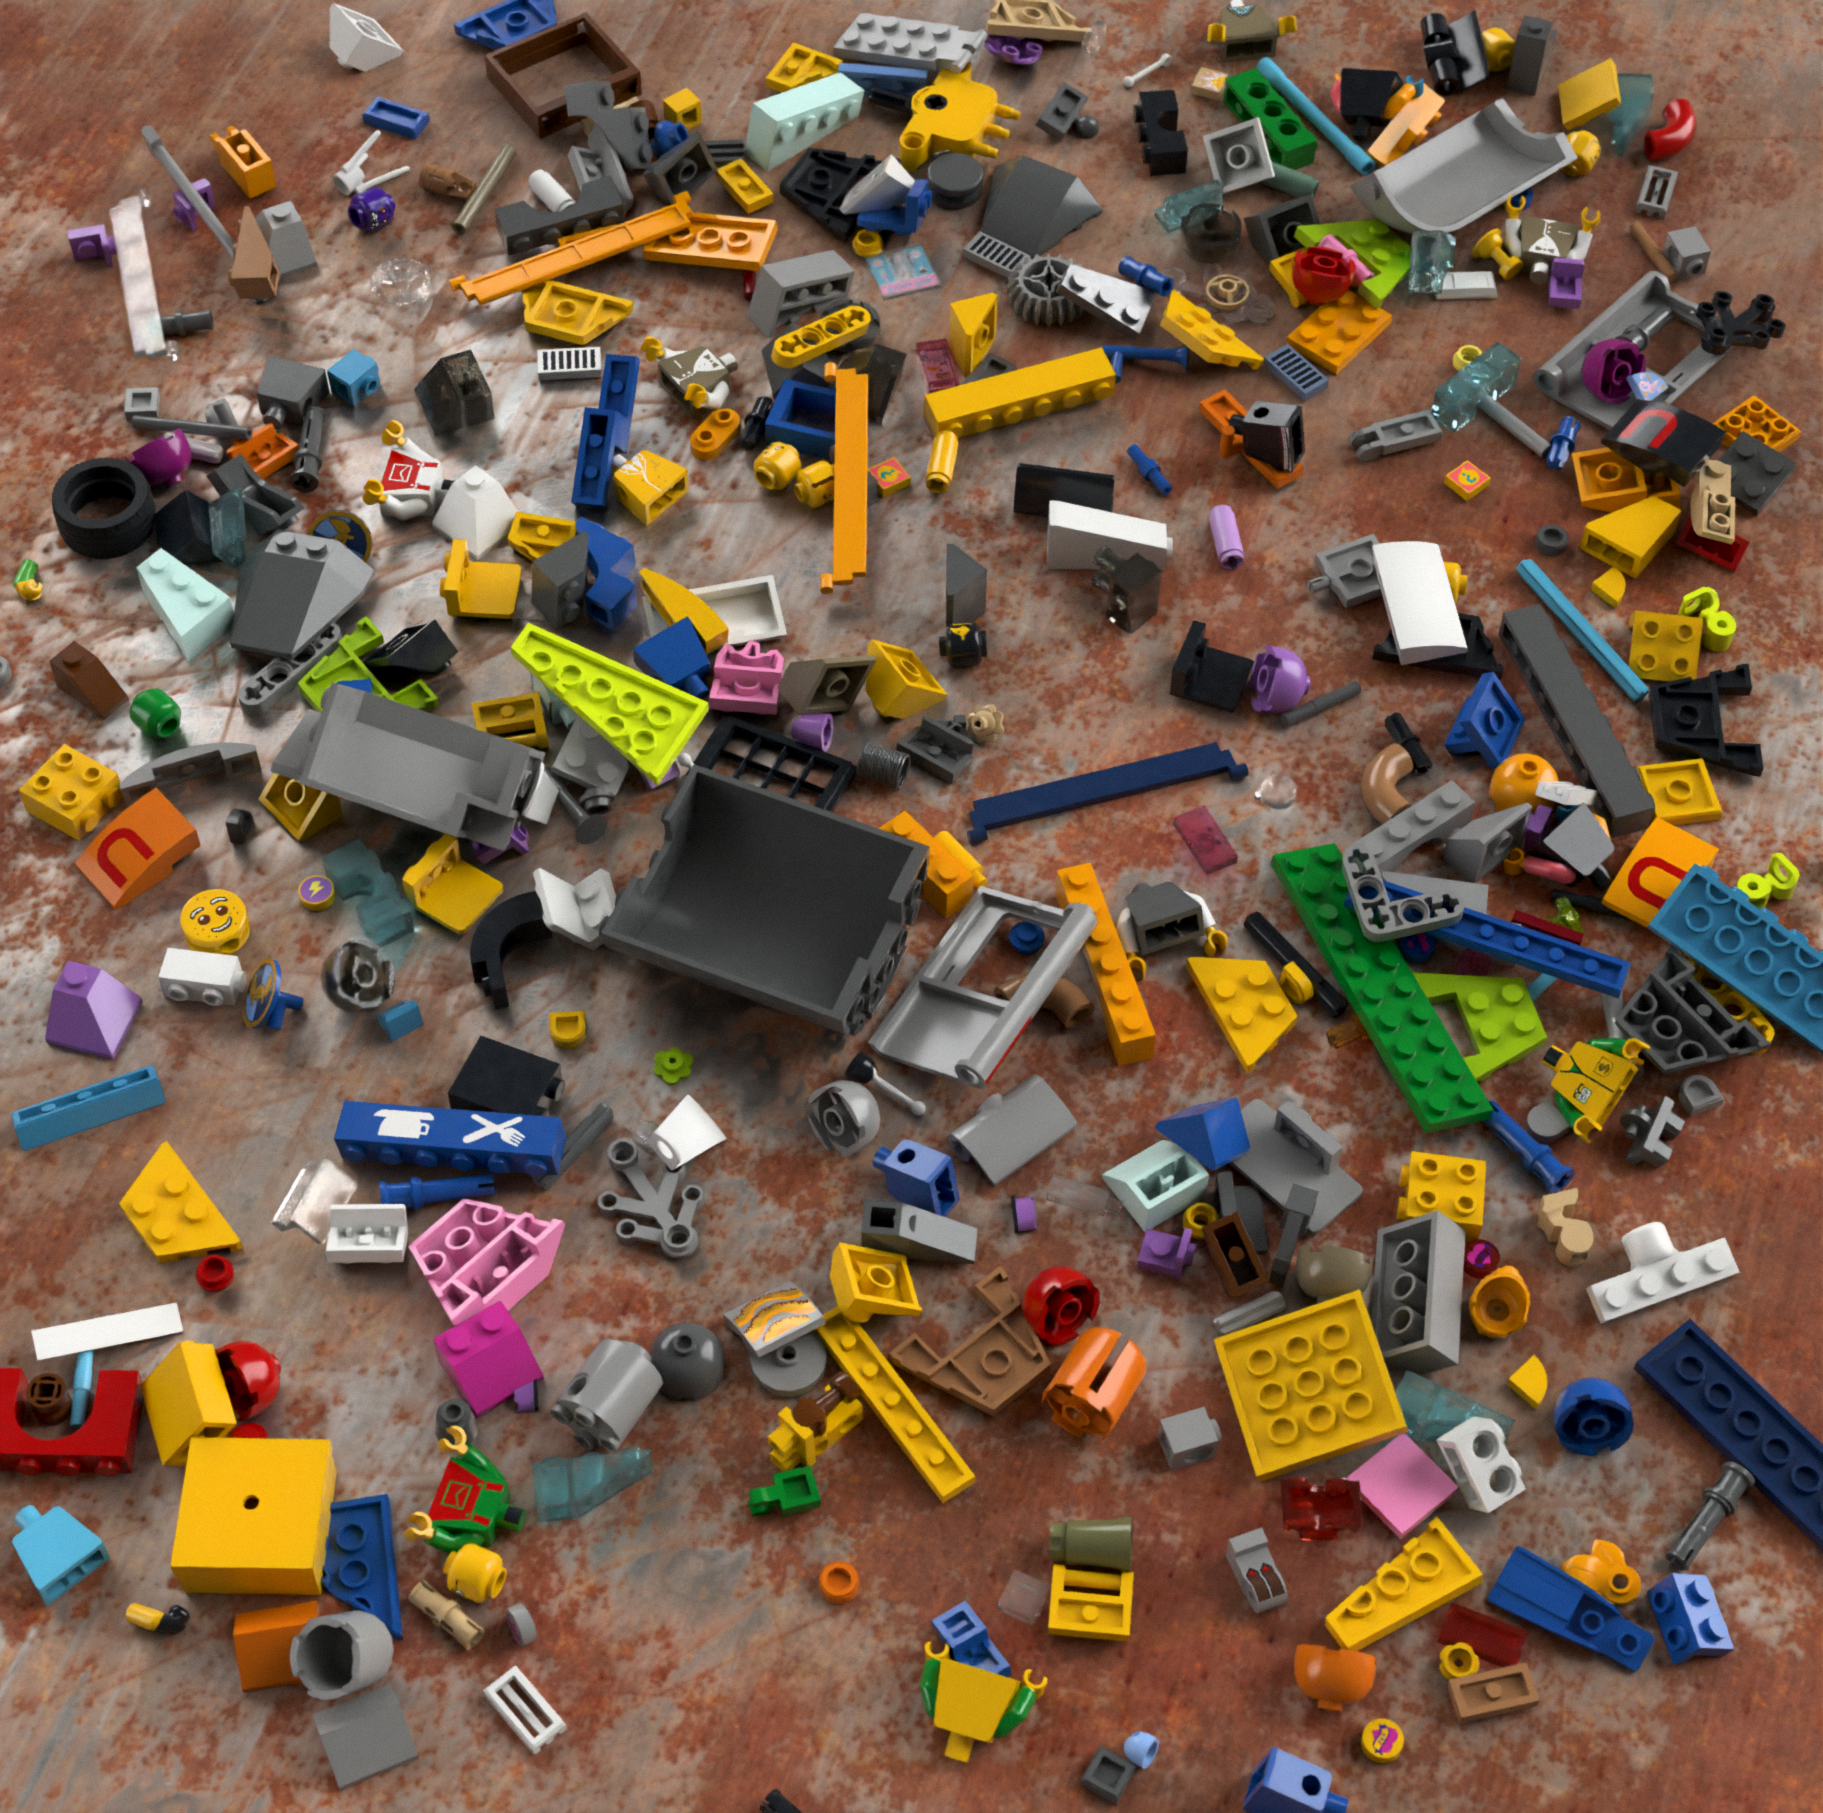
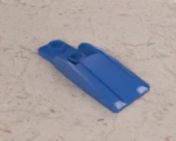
M1521 1546L1515 1547L1488 1596V1601L1493 1605L1539 1629L1596 1654L1602 1653L1632 1671L1639 1670L1655 1640L1652 1634L1622 1618L1620 1611L1590 1587Z

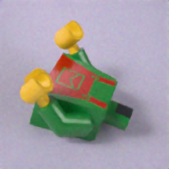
M451 1426L447 1428L446 1431L454 1437L455 1444L452 1445L443 1438L438 1441V1446L444 1453L455 1451L457 1458H450L428 1515L423 1512H416L407 1518L409 1522L416 1524L419 1530L412 1527L408 1528L404 1532L405 1538L411 1542L424 1538L426 1544L446 1554H450L452 1551L458 1552L464 1545L470 1543L480 1547H491L494 1544L499 1528L519 1533L525 1522L526 1509L509 1505L511 1496L504 1475L471 1443L465 1444L466 1434L461 1427Z

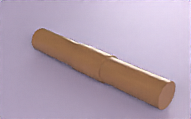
M1633 222L1629 227L1631 233L1661 274L1667 277L1669 283L1674 282L1678 277L1676 271L1640 222Z

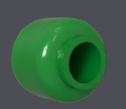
M158 688L148 689L134 697L130 708V718L147 737L152 739L167 738L173 735L180 726L181 709L165 691Z

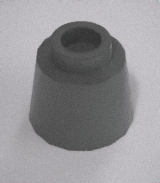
M450 1399L440 1405L436 1412L435 1435L438 1441L445 1438L454 1445L455 1439L451 1434L447 1433L446 1429L451 1426H458L464 1430L466 1434L465 1444H468L475 1440L479 1424L468 1404L459 1399Z

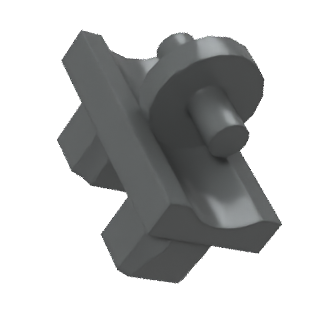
M1664 1096L1657 1107L1647 1108L1645 1105L1638 1104L1636 1109H1626L1622 1112L1620 1123L1626 1129L1625 1136L1629 1139H1634L1625 1159L1626 1161L1635 1166L1644 1160L1657 1168L1667 1163L1673 1150L1670 1146L1659 1140V1137L1662 1135L1672 1141L1679 1135L1685 1123L1684 1120L1671 1111L1675 1101Z

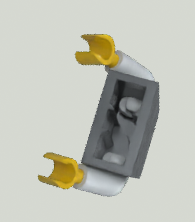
M1165 882L1152 887L1146 883H1140L1125 898L1126 908L1120 913L1116 931L1130 968L1139 969L1143 980L1146 974V963L1142 958L1137 957L1138 952L1146 955L1204 936V932L1207 936L1203 946L1204 952L1210 957L1214 956L1216 948L1212 942L1217 943L1222 952H1224L1228 943L1227 935L1220 930H1215L1214 925H1216V922L1201 896L1183 891L1173 882Z

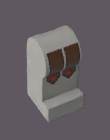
M1262 1527L1229 1539L1226 1551V1558L1239 1586L1256 1614L1288 1603L1286 1585L1267 1547L1268 1540Z

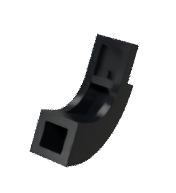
M536 891L517 895L496 906L483 918L472 938L470 958L474 982H482L485 997L492 996L495 1010L509 1007L502 970L504 962L510 953L526 943L553 938L552 931L543 921L544 912Z

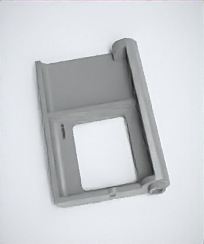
M1650 271L1536 370L1534 382L1537 388L1545 395L1610 430L1635 403L1637 398L1633 391H1631L1627 395L1631 398L1626 402L1616 405L1606 403L1592 395L1585 387L1582 379V365L1589 350L1598 342L1611 338L1615 339L1623 334V331L1628 326L1638 325L1660 305L1669 307L1672 311L1671 315L1703 331L1705 330L1701 320L1696 317L1698 304L1692 303L1671 292L1667 277L1660 272ZM1715 315L1714 320L1717 326L1722 328L1724 325L1720 317ZM1734 334L1738 336H1747L1746 334ZM1700 344L1665 376H1661L1646 367V372L1656 374L1669 387L1651 401L1671 405L1735 346H1730L1722 355H1713L1704 351Z

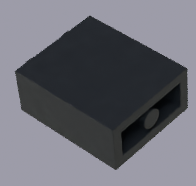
M480 1036L448 1091L450 1108L548 1117V1109L553 1100L558 1101L565 1087V1081L562 1080L559 1063Z

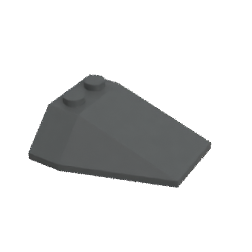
M276 530L252 549L240 569L230 639L231 648L294 659L364 596L375 576V571L339 540Z

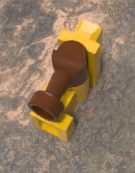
M839 1371L830 1379L829 1385L824 1388V1394L815 1401L811 1398L803 1397L797 1400L793 1413L787 1406L778 1413L779 1427L768 1436V1443L773 1449L769 1453L770 1460L782 1472L792 1470L799 1463L804 1467L813 1466L816 1463V1457L827 1451L863 1420L862 1403L856 1399L861 1393L850 1376L843 1371Z

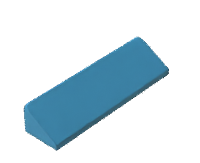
M150 1065L11 1113V1117L21 1148L29 1150L162 1105L166 1099L154 1065Z

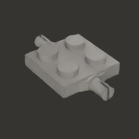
M1371 534L1317 553L1314 563L1323 576L1307 581L1310 593L1314 594L1329 588L1335 592L1345 608L1382 596L1373 562L1372 545L1380 544L1375 535Z

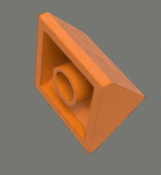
M317 1600L236 1614L233 1640L243 1693L303 1683L299 1676L294 1677L289 1655L294 1636L301 1633L310 1619L319 1617Z

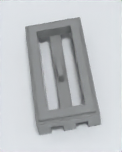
M1649 165L1635 213L1641 214L1642 210H1646L1648 216H1653L1655 212L1659 213L1658 218L1665 219L1678 172ZM1652 175H1659L1651 201L1646 202L1645 198ZM1664 177H1669L1670 180L1662 205L1656 204Z

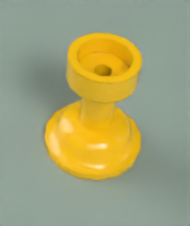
M1496 228L1486 233L1476 243L1472 250V256L1483 259L1492 257L1501 266L1499 269L1500 276L1507 281L1519 273L1523 267V262L1517 256L1509 258L1501 249L1502 231Z

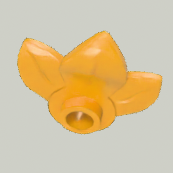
M1595 1540L1591 1551L1592 1556L1586 1554L1575 1555L1561 1565L1563 1572L1590 1587L1612 1605L1629 1604L1636 1600L1640 1594L1641 1580L1638 1573L1626 1565L1623 1552L1615 1544L1608 1541ZM1617 1578H1624L1628 1581V1585L1624 1589H1618L1614 1587L1613 1582Z

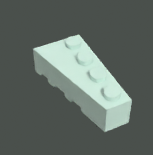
M840 72L754 102L744 154L766 172H769L858 117L862 107L864 90Z

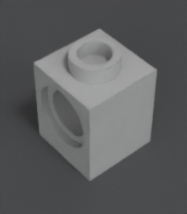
M1696 226L1667 232L1662 253L1678 274V280L1704 274L1711 250Z
M1205 1407L1161 1419L1158 1440L1171 1471L1215 1458L1218 1442L1221 1441V1432L1216 1420H1210Z

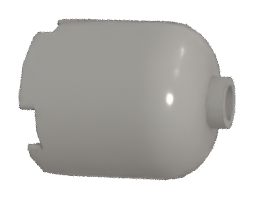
M357 1610L310 1619L301 1633L294 1636L289 1657L294 1677H300L304 1686L309 1689L307 1693L318 1699L330 1700L369 1688L382 1679L392 1664L394 1649L392 1636L385 1623L374 1614Z

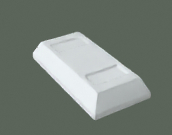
M1492 271L1436 273L1432 276L1436 300L1498 298Z

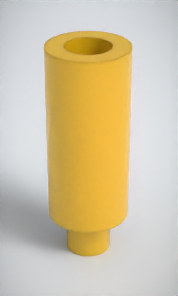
M948 831L938 833L934 839L974 876L973 886L977 890L980 886L985 887L988 880L982 875L984 868Z

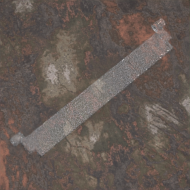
M141 188L138 190V196L120 200L119 206L109 208L134 355L136 358L147 355L149 360L167 355L168 359L177 360L180 357L178 343L171 340L165 344L141 206L147 207L151 204V196L147 188Z

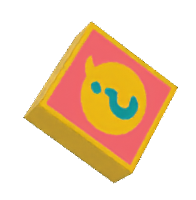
M895 457L867 469L878 480V485L875 487L883 497L911 485V477Z
M1467 460L1445 475L1444 484L1463 499L1469 501L1490 485L1491 478Z

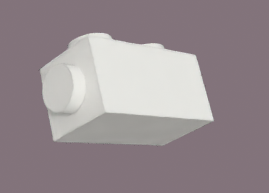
M167 948L158 976L164 997L175 1001H200L213 1006L221 1004L234 1006L238 992L242 993L246 985V972L242 971L238 956Z

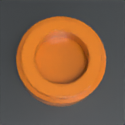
M842 1561L826 1565L819 1575L821 1595L825 1600L833 1604L850 1602L855 1598L859 1590V1576L856 1569L849 1563Z

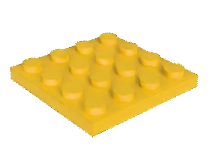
M1360 1289L1213 1339L1259 1482L1409 1432Z

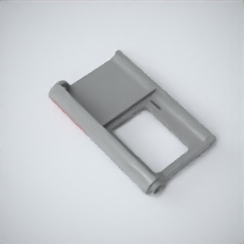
M980 886L868 1042L869 1046L876 1053L887 1059L974 1088H985L1097 926L1098 922L1094 910L1084 903H1070L1065 910L1038 901H1031ZM1012 917L1058 931L1010 1001L958 986L1004 919Z

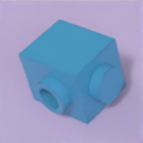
M355 349L327 370L331 393L353 407L368 395L373 394L380 386L377 363L370 356H364Z

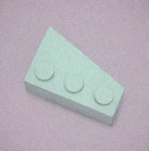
M162 548L136 567L144 595L160 620L168 628L172 639L177 642L187 662L232 627L234 611L231 598Z

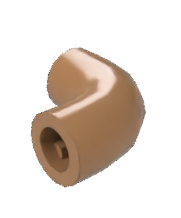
M1396 743L1380 751L1367 764L1361 780L1364 804L1374 818L1382 825L1412 806L1399 794L1395 787L1400 779L1413 770L1410 755L1402 746Z
M1029 973L1012 978L997 986L994 990L996 998L1010 1001ZM1061 977L1040 1008L1051 1010L1064 1026L1070 1029L1085 1022L1091 1016L1095 1007L1080 988L1069 979Z

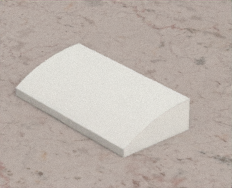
M1419 541L1372 545L1373 562L1400 664L1406 665L1466 653L1467 645L1439 545Z
M773 575L689 590L705 602L729 628L726 645L735 647L746 645L750 640L757 643L787 637ZM648 597L642 598V609L650 639L669 626Z

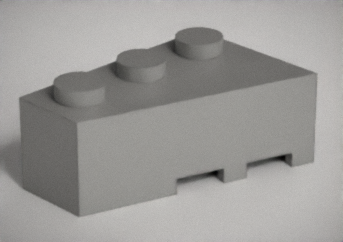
M834 250L761 265L747 317L770 338L776 334V328L788 322L793 324L800 322L799 316L813 309L817 313L833 302L847 297L855 270Z

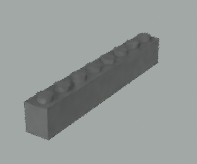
M1541 604L1503 613L1499 636L1581 786L1598 791L1595 805L1592 806L1597 815L1606 820L1610 838L1647 829L1655 812L1654 799L1650 793H1646L1640 782L1638 770L1631 766L1626 757L1622 742L1617 741L1611 731L1608 717L1602 715L1597 706L1594 692L1588 690L1583 681L1580 667L1574 665L1570 658L1566 642L1560 640L1555 631L1553 619L1551 616L1546 615Z

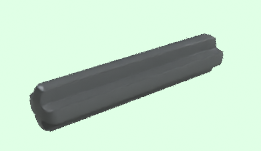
M598 1103L566 1137L558 1175L532 1176L533 1183L543 1191L549 1190L613 1120V1110L604 1103Z

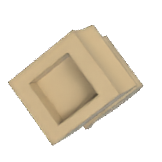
M1578 1188L1542 1196L1537 1211L1539 1218L1537 1227L1545 1232L1548 1242L1557 1243L1556 1257L1562 1264L1569 1267L1583 1265L1587 1261L1593 1244V1232L1589 1223L1571 1218L1579 1197Z

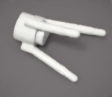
M376 130L355 155L341 167V170L333 176L335 186L343 194L349 195L353 191L356 194L361 193L410 170L409 166H405L363 183L362 180L365 178V175L359 166L368 158L366 151L380 136L379 130Z

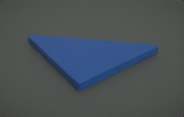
M383 1494L331 1503L328 1538L326 1537L325 1565L322 1568L323 1577L321 1576L322 1588L354 1611L358 1610L374 1614L385 1623L394 1639L397 1641L403 1640L389 1495Z

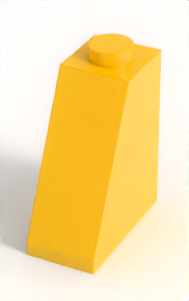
M1653 495L1589 522L1584 528L1580 549L1613 567H1617L1620 571L1636 579L1674 535L1682 510Z

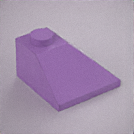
M67 961L53 988L45 1040L47 1043L114 1060L143 1002L142 998L100 968Z

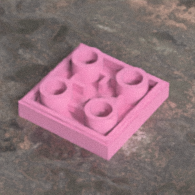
M1406 1434L1397 1436L1351 1473L1345 1482L1399 1539H1402L1457 1494L1459 1489Z

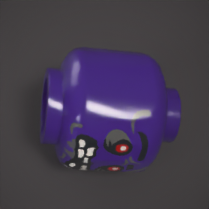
M373 187L352 197L348 207V215L356 228H360L365 232H372L392 222L395 202L391 195L386 194L380 188Z

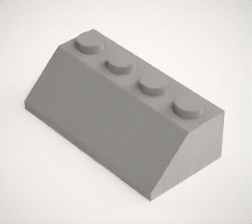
M1438 1210L1377 1230L1371 1323L1384 1361L1389 1369L1430 1373L1458 1365L1466 1230Z

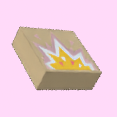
M1201 67L1192 83L1191 93L1219 101L1224 91L1225 79L1229 77V74Z

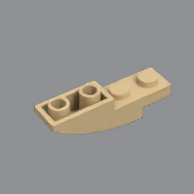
M1708 460L1695 475V488L1690 497L1692 525L1697 535L1728 544H1733L1735 540V497L1731 496V465L1717 460Z

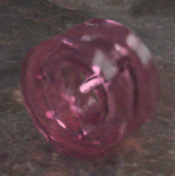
M1469 948L1463 950L1458 957L1456 974L1487 976L1490 965L1489 956ZM1467 962H1470L1471 966L1473 963L1478 964L1479 969L1476 970L1475 966H1473V969L1466 967Z

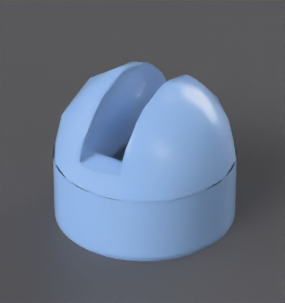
M1142 1731L1131 1734L1124 1743L1126 1757L1133 1764L1146 1769L1157 1753L1159 1739Z

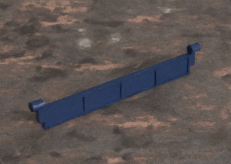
M1217 742L976 800L973 801L975 811L969 812V820L973 830L967 831L968 841L970 844L986 841L988 839L986 830L1227 771L1231 780L1247 777L1249 775L1246 763L1236 765L1230 750L1221 751Z

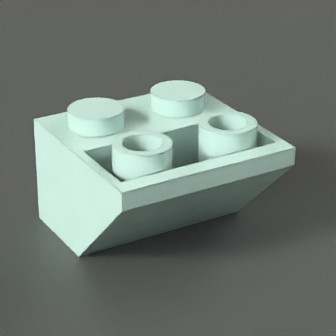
M1161 1140L1103 1173L1102 1179L1142 1230L1146 1232V1229L1154 1228L1204 1199L1207 1193L1209 1173L1196 1158L1180 1146L1166 1140Z

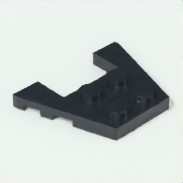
M808 148L780 183V194L841 240L847 241L858 226L857 218L859 215L853 213L843 214L840 208H837V205L860 175H868L883 161L875 160V155L864 154L862 158L846 157V152ZM895 158L901 164V159Z
M1749 664L1737 665L1735 670L1724 673L1721 669L1709 672V676L1695 680L1687 677L1651 686L1648 696L1655 748L1692 759L1703 758L1706 763L1761 777L1764 767L1760 744L1724 742L1718 695L1750 696L1752 683Z

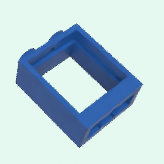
M785 379L765 423L766 446L773 442H781L793 446L800 454L830 460L829 447L835 444V430L834 433L789 422L796 407L835 416L836 390Z

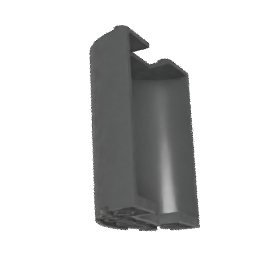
M693 764L688 775L681 777L674 801L668 803L663 810L661 822L664 823L665 828L664 843L660 851L655 850L652 854L648 873L645 878L640 879L632 876L626 888L622 887L619 890L615 899V908L610 916L604 917L600 925L599 936L602 937L604 944L609 949L839 1033L855 1036L863 1029L865 1018L872 1019L879 1008L907 948L905 945L908 936L907 924L913 926L918 915L922 900L918 897L922 882L927 878L930 846Z

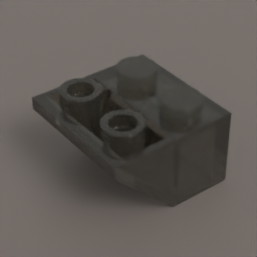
M471 349L440 358L414 388L415 396L434 437L495 419L492 392Z

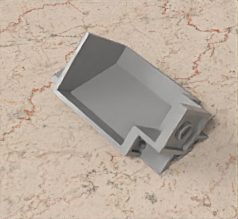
M332 682L331 687L324 691L321 699L322 713L308 709L273 761L270 772L297 780L300 784L455 837L466 838L505 851L510 843L513 828H519L524 819L521 812L537 768L543 762L545 753L387 698Z

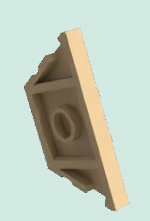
M996 0L985 28V32L988 35L1013 36L1017 39H1026L1027 37L1040 38L1044 41L1090 42L1093 33L1089 27L1078 28L1075 26L1076 18L1069 12L1062 10L1052 0Z

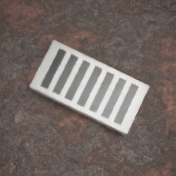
M600 347L537 350L539 381L602 377Z

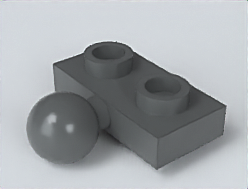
M1065 82L1062 83L1036 123L1037 127L1059 141L1062 140L1071 125L1075 127L1076 133L1083 138H1092L1099 130V124L1094 117L1089 115L1081 117L1078 115L1089 97Z

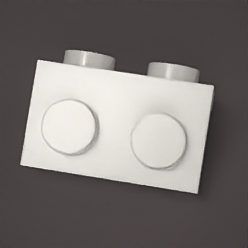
M340 1204L330 1206V1232L326 1247L327 1263H392L404 1261L408 1238L406 1206L404 1204Z

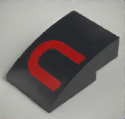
M1637 399L1602 438L1601 443L1652 477L1661 472L1682 487H1685L1718 450L1726 431L1680 408L1651 400Z

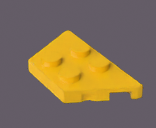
M552 280L522 290L526 331L583 346L634 311L633 301Z
M1171 291L1166 300L1167 305L1163 312V318L1160 323L1161 327L1207 362L1223 363L1228 366L1238 367L1240 362L1244 361L1253 370L1260 368L1265 359L1235 337L1232 329L1218 324L1211 318V314L1207 310L1196 307L1177 291Z
M1205 957L1187 958L1186 968L1246 1074L1252 1072L1256 1067V1062L1266 1052L1269 1053L1278 1044V1039L1286 1035L1296 1025L1298 1017L1266 961Z
M167 1141L163 1142L119 1202L121 1211L157 1261L165 1263L178 1261L182 1257L208 1256L207 1251L229 1247L231 1252L242 1249L243 1246L239 1237Z

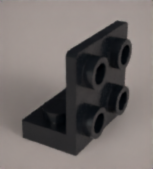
M1193 620L1172 669L1170 695L1234 713L1252 671L1254 661L1208 647L1209 639L1205 638L1206 624Z

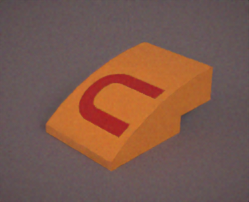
M156 787L110 822L84 850L75 862V866L116 911L174 873L172 864L201 845L196 829Z

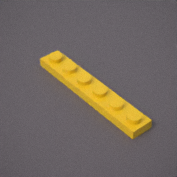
M838 1306L823 1314L826 1324L814 1329V1331L823 1340L824 1346L841 1369L856 1383L862 1397L941 1502L948 1501L975 1484L976 1476L858 1322L845 1318Z

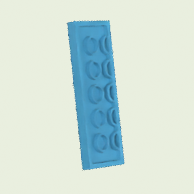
M1694 863L1647 928L1823 1054V950L1819 952L1807 944L1809 940L1801 932L1795 929L1788 930L1778 923L1779 918L1770 910L1764 907L1759 909L1748 901L1749 896L1735 886L1729 888L1719 881L1720 876L1713 869L1706 865L1700 867Z

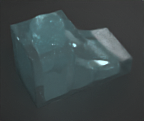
M1442 230L1412 232L1408 293L1412 295L1442 294L1445 275L1449 268H1454L1456 237Z

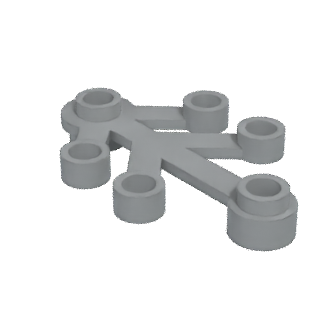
M618 1139L612 1142L608 1148L610 1166L616 1171L624 1172L643 1201L621 1197L613 1191H605L598 1197L599 1212L606 1217H613L621 1212L655 1219L661 1227L660 1229L641 1226L632 1219H623L616 1226L618 1241L625 1245H631L637 1240L659 1244L663 1252L672 1258H685L691 1255L698 1245L697 1233L691 1226L696 1210L704 1204L703 1189L696 1184H690L683 1188L681 1193L683 1205L678 1219L675 1221L669 1209L677 1183L683 1180L686 1175L685 1164L678 1167L680 1168L678 1172L671 1173L668 1171L670 1168L665 1162L663 1163L664 1176L657 1194L637 1164L638 1150L635 1143L629 1139ZM623 1156L630 1158L626 1161L618 1160L620 1157ZM691 1194H696L699 1196V1198L696 1200H689L687 1199V1196ZM606 1201L615 1202V1205L612 1207H606L603 1204ZM627 1228L634 1230V1232L630 1235H624L621 1233L624 1229ZM677 1239L685 1241L683 1244H673Z

